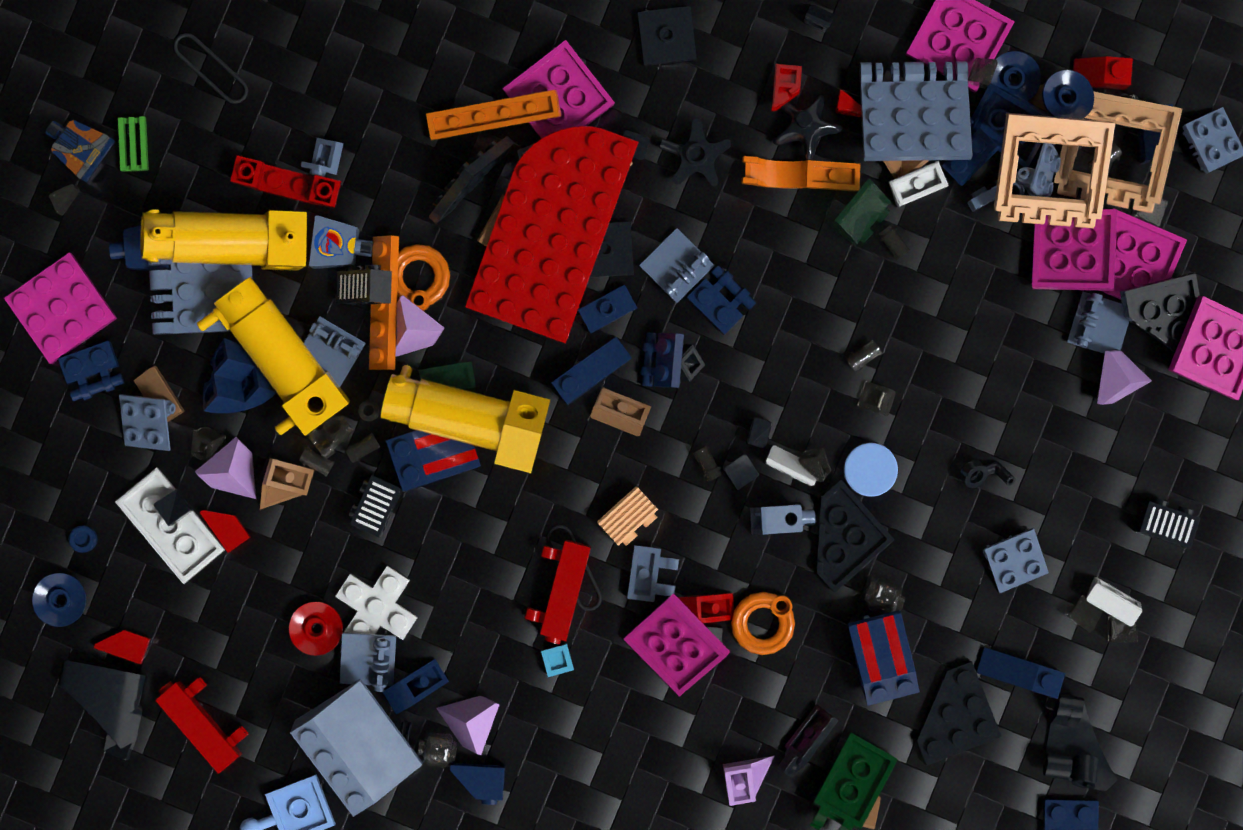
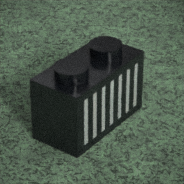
M365 265V270L363 266H348V271H337L336 303L348 305L391 304L392 271L381 270V265Z
M371 475L370 480L365 478L359 491L363 496L359 504L354 503L348 516L352 519L350 525L377 537H382L401 495L402 488L374 475Z
M1153 498L1152 502L1144 501L1134 532L1191 549L1201 519L1193 516L1194 510L1181 506L1178 507V510L1168 507L1169 502Z

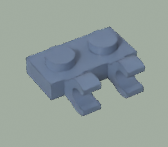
M634 545L627 599L654 602L655 594L664 596L675 594L676 586L658 584L657 579L659 568L678 570L679 559L660 557L661 549Z

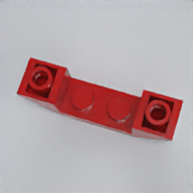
M241 156L236 157L230 182L264 193L334 208L341 186V181L318 175L310 176L266 165L262 161Z

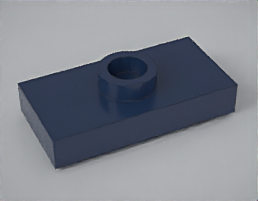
M623 285L582 307L578 312L590 334L636 310L637 306L626 286Z

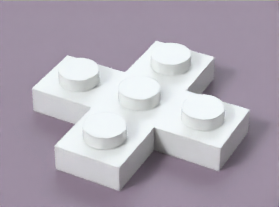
M389 566L385 568L373 588L350 574L335 596L358 611L344 633L376 634L380 626L404 640L418 617L397 604L396 601L410 580Z

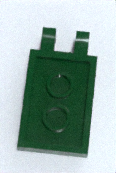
M850 733L813 802V805L819 807V810L810 826L820 830L828 817L841 824L838 830H852L853 827L861 830L898 759Z

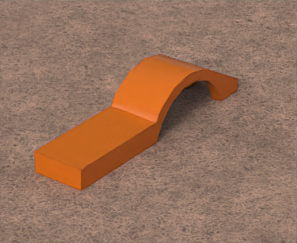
M742 157V162L745 163V177L741 178V184L770 188H811L859 191L860 164L811 160L772 161L759 157Z

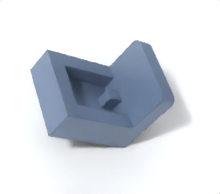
M317 138L312 163L301 162V167L310 169V175L325 177L326 173L337 175L343 143Z

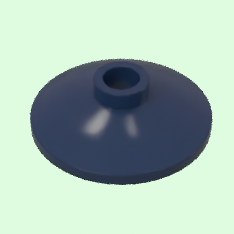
M1012 51L1000 55L993 61L988 71L987 82L988 86L990 83H993L1025 101H1029L1040 87L1041 72L1038 64L1032 57L1023 52ZM1016 74L1018 82L1016 84L1010 83L1008 80L1009 75Z
M1062 70L1054 73L1045 82L1042 99L1046 110L1052 117L1084 119L1093 108L1094 91L1090 82L1080 73L1072 70ZM1062 95L1067 96L1068 103H1065L1062 100Z
M55 573L46 576L37 584L33 592L32 604L36 615L44 623L50 626L63 627L74 623L81 617L86 607V593L82 584L75 577L65 573ZM60 594L66 598V602L63 605L57 601Z

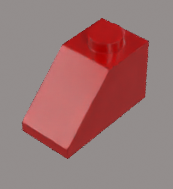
M1105 56L1074 59L1073 71L1083 75L1090 82L1092 88L1125 90L1131 85L1133 58Z
M733 593L678 597L702 623L732 620L734 612Z

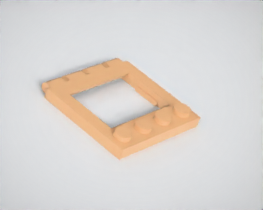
M1094 92L1093 108L1085 118L1110 121L1118 125L1161 133L1150 170L1152 175L1149 186L1107 177L1105 193L1108 194V205L1128 209L1131 199H1135L1133 210L1152 213L1155 203H1161L1182 113L1181 108ZM1062 145L1060 169L1056 173L1054 183L1059 184L1057 194L1076 198L1079 188H1082L1081 199L1088 200L1091 174L1072 170L1079 146Z
M1006 113L994 210L999 211L998 221L1018 222L1019 214L1022 213V223L1044 224L1046 215H1048V225L1070 227L1072 217H1075L1074 227L1094 228L1096 219H1101L1115 123L1110 121ZM1019 141L1095 147L1088 200L1012 194L1019 156L1017 151Z

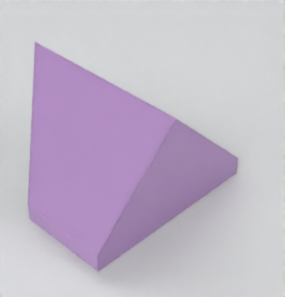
M403 295L397 302L395 357L433 346L444 330L442 325Z
M1105 351L1097 404L1115 403L1152 380L1122 351Z
M237 437L195 471L211 488L256 499L252 452Z
M478 696L436 708L460 744L466 749L481 755L499 704L486 697Z
M775 755L722 764L730 806L756 801L755 796Z

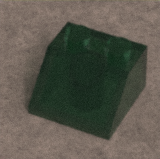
M868 179L831 224V227L854 246L859 241L864 244L874 232L870 229L874 222L877 220L881 223L889 214L890 210L887 207L891 202Z

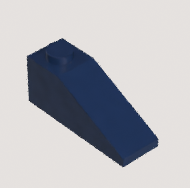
M615 337L554 380L552 385L566 404L569 405L631 360L632 357L618 338Z
M983 647L976 670L978 674L1058 699L1065 677L1064 672Z

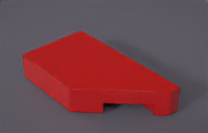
M775 64L771 111H777L800 93L802 66Z
M207 510L200 512L228 553L251 538L236 515Z
M123 630L96 643L94 648L142 664L151 638Z

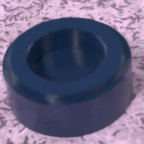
M78 526L69 535L70 546L77 552H89L97 544V534L89 526Z

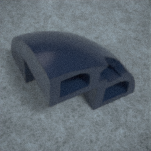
M225 338L221 341L210 361V365L213 367L211 378L209 381L204 382L203 410L210 413L240 412L261 405L272 398L277 392L244 348Z

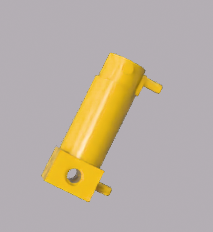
M150 210L142 213L140 234L141 258L149 262H158V259L171 260L172 263L260 265L261 269L300 270L306 266L307 212L268 211L261 215L173 211L172 214L159 213V210Z
M251 277L214 303L215 308L213 311L197 322L199 329L205 331L220 320L225 328L232 332L283 400L284 404L282 406L289 414V417L275 426V430L279 435H283L293 426L297 425L304 436H306L349 404V398L331 374L323 370L273 301L265 297ZM312 397H319L322 399L324 406L320 409H314L311 407L309 400Z
M408 365L402 367L400 375H391L383 401L381 418L409 425L410 429L497 451L494 464L531 473L550 399L514 390L511 402L425 379L419 381L410 378L412 368Z

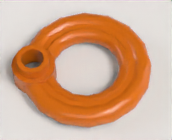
M416 244L404 247L399 251L397 300L403 295L415 304L414 299L417 296H422L424 303L416 306L425 311L430 305L443 297L449 287L450 271L447 261L439 251L430 246ZM412 261H425L433 268L434 281L424 291H412L404 283L403 271Z
M768 592L753 593L742 599L735 608L731 621L733 636L739 645L750 653L759 655L776 653L784 648L792 638L795 627L791 600L786 595H776ZM779 601L786 603V607L782 610L776 607ZM758 608L772 610L779 620L777 632L768 639L756 638L748 630V617Z

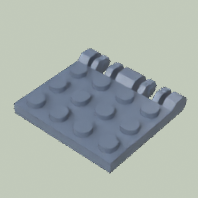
M967 61L955 62V81H953L952 62H945L943 68L945 81H936L937 67L935 62H928V81H924L923 62H904L903 81H899V63H892L890 67L892 82H882V63H875V82H872L871 62H860L859 79L864 161L971 160L973 155Z
M158 259V262H149L151 266L170 265V270L149 271L150 290H171V295L150 296L151 302H172V312L155 311L151 313L152 319H173V322L152 323V334L231 332L225 328L220 320L205 331L199 329L197 322L213 311L215 308L214 303L247 278H252V265L172 263L171 260Z

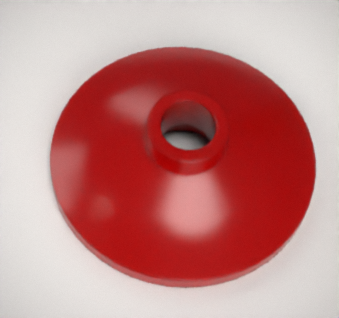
M310 602L302 605L294 612L289 623V635L293 644L301 652L308 655L317 656L330 652L338 645L342 637V620L337 611L326 603ZM319 623L322 630L320 633H315L312 630L313 624Z

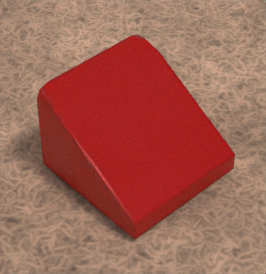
M840 89L835 112L837 114L860 117L861 105Z

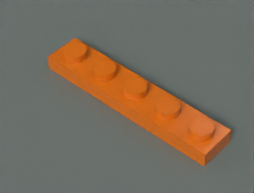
M550 90L427 113L426 117L430 139L437 140L561 117L557 90Z
M399 236L373 237L372 265H381V270L392 271L391 304L371 305L369 370H395Z

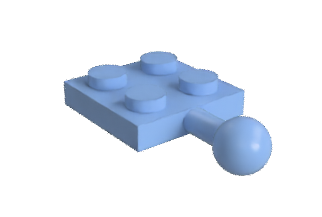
M317 774L265 794L273 815L260 820L253 818L245 819L240 825V830H264L274 825H277L278 830H324L335 826V821Z

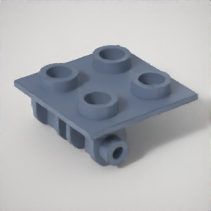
M1223 107L1182 126L1184 130L1182 134L1185 135L1189 144L1193 143L1189 148L1195 147L1197 152L1193 153V156L1199 155L1196 159L1201 167L1200 170H1204L1205 174L1243 156V147Z
M1043 143L1036 169L1023 167L1017 172V179L1031 196L1050 197L1053 192L1052 180L1054 173L1059 171L1061 157L1054 146L1049 143Z
M676 228L639 266L678 303L715 265L704 252H701Z
M1082 292L1067 343L1105 354V351L1110 350L1120 351L1129 324V320L1124 317L1122 303L1102 298L1100 294Z
M319 317L317 322L312 325L309 331L310 334L304 344L325 372L328 371L339 387H341L366 343L324 318Z
M120 394L125 446L170 451L167 417L174 414L176 410L175 404L165 399Z
M1034 528L1025 529L1022 533L1013 537L1010 535L1008 539L1003 538L1000 542L991 546L988 544L982 550L986 560L988 559L999 593L1049 573Z
M342 633L340 684H353L361 679L365 685H372L376 692H383L385 687L392 686L394 683L396 636Z

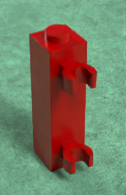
M566 539L562 550L547 545L543 548L541 557L557 560L559 565L546 612L528 607L525 619L543 623L540 635L545 636V641L560 644L561 640H567L592 546Z
M201 677L197 678L187 688L181 681L176 682L174 685L171 681L158 691L161 696L155 701L218 774L221 773L243 754L236 745L249 733L241 726L229 737L194 697L207 686Z

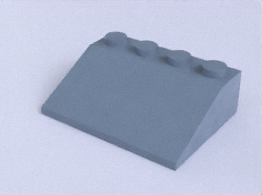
M361 679L297 718L290 731V734L353 817L375 804L423 764Z

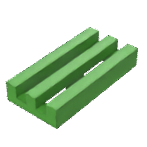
M146 117L118 118L120 171H148ZM126 124H129L131 166H127ZM135 124H140L141 165H137Z

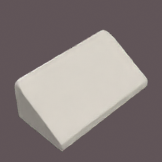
M939 161L889 182L897 208L949 186Z
M774 445L764 461L765 464L809 486L815 484L820 471L819 467Z
M1094 577L1086 600L1125 624L1133 626L1142 613L1141 603L1098 577Z

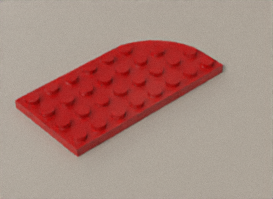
M576 126L553 132L529 148L518 161L513 171L465 307L566 343L638 141L599 127Z

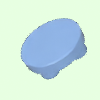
M866 443L857 446L849 453L844 463L843 472L845 480L852 490L860 495L870 497L881 495L893 486L897 478L898 466L894 455L889 449L880 444Z

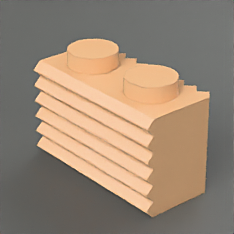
M636 486L600 518L597 523L618 546L622 542L627 546L638 536L634 532L642 524L646 528L657 518L654 513L658 509Z

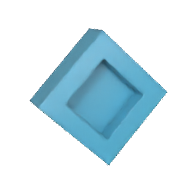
M567 644L541 651L548 677L574 670Z

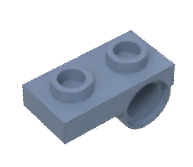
M1016 174V180L1012 188L1015 189L1017 195H1024V187L1017 179ZM984 186L971 194L973 199L968 202V205L972 212L995 200L997 186L989 190Z

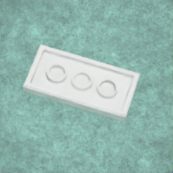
M155 468L115 502L179 580L185 584L225 551V548L194 511L172 526L166 524L153 504L176 489L159 468Z

